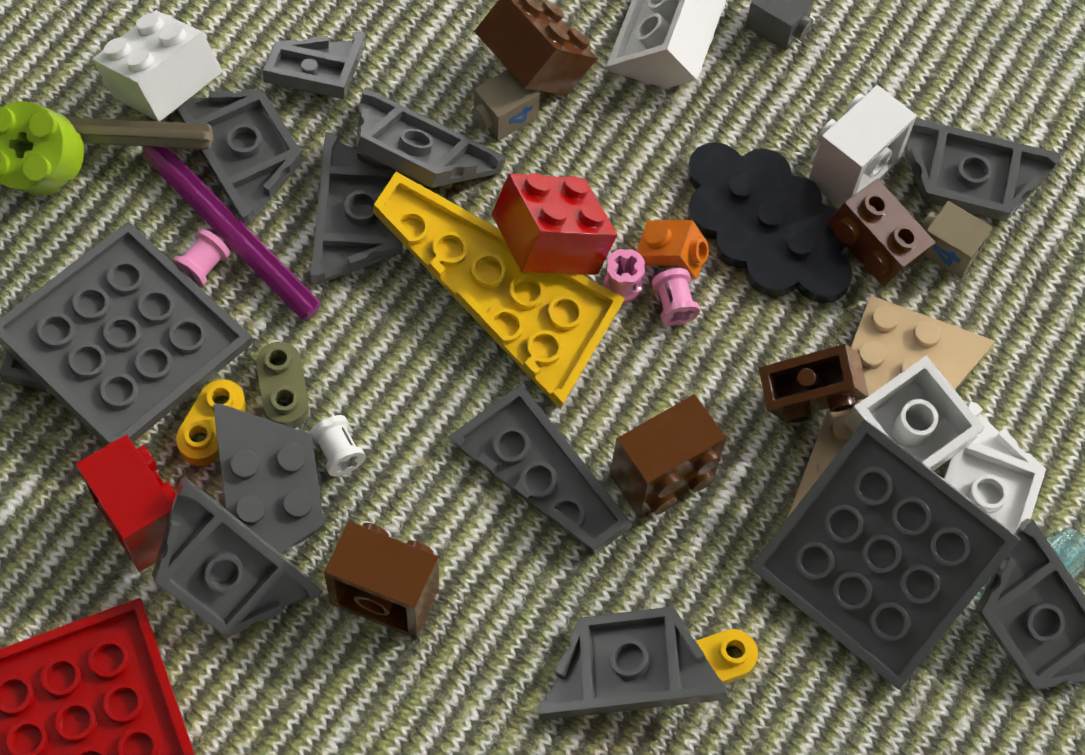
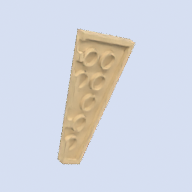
M870 295L851 348L860 355L868 395H871L926 355L954 390H956L979 361L991 350L995 341ZM829 408L827 409L788 517L853 435V432L844 422L852 409L841 412H830Z

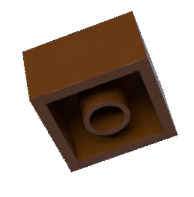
M498 0L474 30L477 36L526 89L568 96L598 59L588 48L589 40L577 29L569 28L562 20L564 13L548 0L544 2L536 0Z
M694 394L616 438L610 477L639 519L650 512H653L655 515L661 514L671 508L677 502V497L690 489L693 493L701 491L714 481L718 464L721 461L726 436Z
M348 521L324 571L331 605L415 639L418 638L440 589L439 556L434 555L430 547L414 540H408L407 543L391 538L386 530L372 523H363L361 526Z

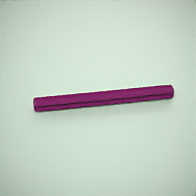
M143 146L142 157L301 320H308L318 313L321 303L312 292L170 148Z

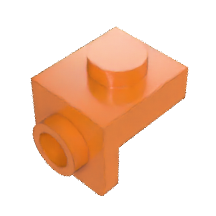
M650 220L646 223L636 252L643 257L645 261L644 266H680L688 270L691 279H698L703 263L707 261L709 255V244L693 220Z

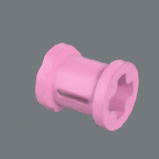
M200 229L195 235V243L183 256H176L172 261L200 288L207 282L206 275L219 261H225L230 256V250L219 237L206 229Z
M618 249L611 253L607 259V275L605 276L603 286L624 297L623 304L635 301L641 294L643 285L641 279L645 273L643 257L631 249Z
M669 269L659 273L652 279L653 290L659 293L662 303L661 319L665 325L686 324L696 319L700 313L698 303L694 302L688 286L691 277L686 269Z

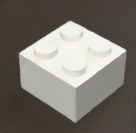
M157 10L142 16L136 22V26L120 38H115L108 42L103 51L92 58L114 99L156 121L163 120L223 72L202 31Z
M878 85L865 96L858 94L847 106L844 112L845 115L837 122L834 119L830 120L817 136V140L820 143L810 159V163L813 166L809 179L815 182L821 193L839 208L845 201L877 178L881 180L899 162L917 117L915 113Z
M927 355L855 405L844 421L854 433L864 419L868 420L933 471L972 444L985 429L983 424Z

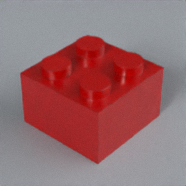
M509 173L491 213L521 272L598 275L617 237L615 229L586 179L576 176L557 177L543 176L536 173L529 175Z
M126 434L77 462L76 466L95 505L138 572H141L156 563L176 492L168 481L163 483L156 471L158 466L145 445L136 449Z

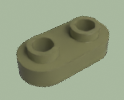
M270 343L260 350L256 358L264 415L267 420L291 428H297L304 423L309 414V402L301 357L298 350L289 343ZM276 358H283L286 360V362L280 366H275L271 364V362ZM282 398H291L293 400L288 406L277 404Z

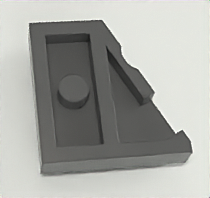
M352 32V40L329 43L328 36L311 37L304 41L294 39L275 42L263 69V81L269 84L345 99L366 45V33Z

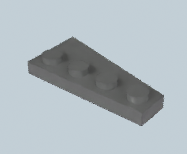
M522 384L448 436L454 446L594 555L632 528L631 521Z

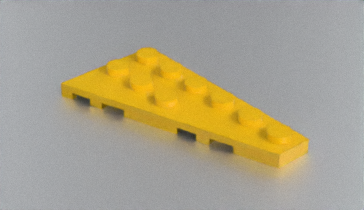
M395 172L374 203L373 213L561 410L619 312L625 298L582 274L521 272L499 228L402 174Z

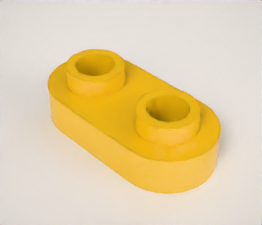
M216 380L206 385L181 424L176 435V443L180 455L189 464L205 466L219 458L213 404H216L214 400L217 397H229V400L223 405L246 412L244 393L236 383L230 380ZM198 433L207 435L206 439L202 442L192 441L193 436Z
M729 629L696 640L706 659L724 685L747 677L757 662V645L750 635L741 630ZM736 646L742 651L743 656L732 658L727 654L726 648Z

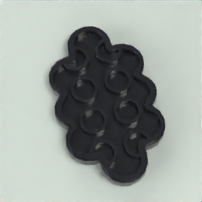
M718 142L706 143L697 147L691 154L687 169L689 181L696 189L689 202L688 220L694 221L703 236L715 239V250L719 259L728 266L745 269L746 278L751 287L766 296H784L797 289L809 300L821 304L833 303L841 299L849 289L853 275L849 261L842 254L846 245L837 238L835 232L827 225V222L838 210L831 206L822 205V194L817 184L809 178L792 175L790 164L785 157L773 150L754 149L741 156L730 146Z

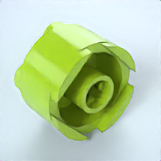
M18 101L3 107L0 106V184L31 195L48 196L59 192L60 188L69 180L73 181L83 163L84 145L80 134L76 132L70 121L65 116L33 102Z

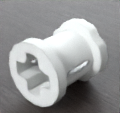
M342 415L322 420L310 431L313 443L320 446L328 461L325 468L329 475L334 477L355 470L366 458L363 449L355 446L348 432V421Z

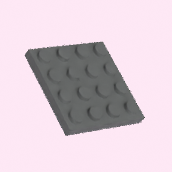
M129 221L0 318V345L105 446L126 434L133 443L252 345V336Z
M864 419L749 568L899 690L1021 538L875 425Z

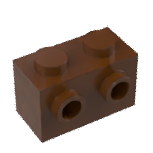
M878 178L845 201L827 222V225L835 232L837 238L852 251L864 265L865 269L883 287L913 266L936 243Z
M847 344L758 367L767 411L782 420L786 419L787 423H799L813 418L812 412L829 408L830 412L850 410L857 405L856 401L869 396L860 355Z

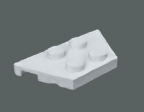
M970 401L968 407L985 429L972 444L949 459L943 479L1015 534L1022 521L1026 518L1031 519L1046 468L1031 454L1022 451L1017 441L1007 431L1003 429L999 432L981 415L983 409L977 403Z

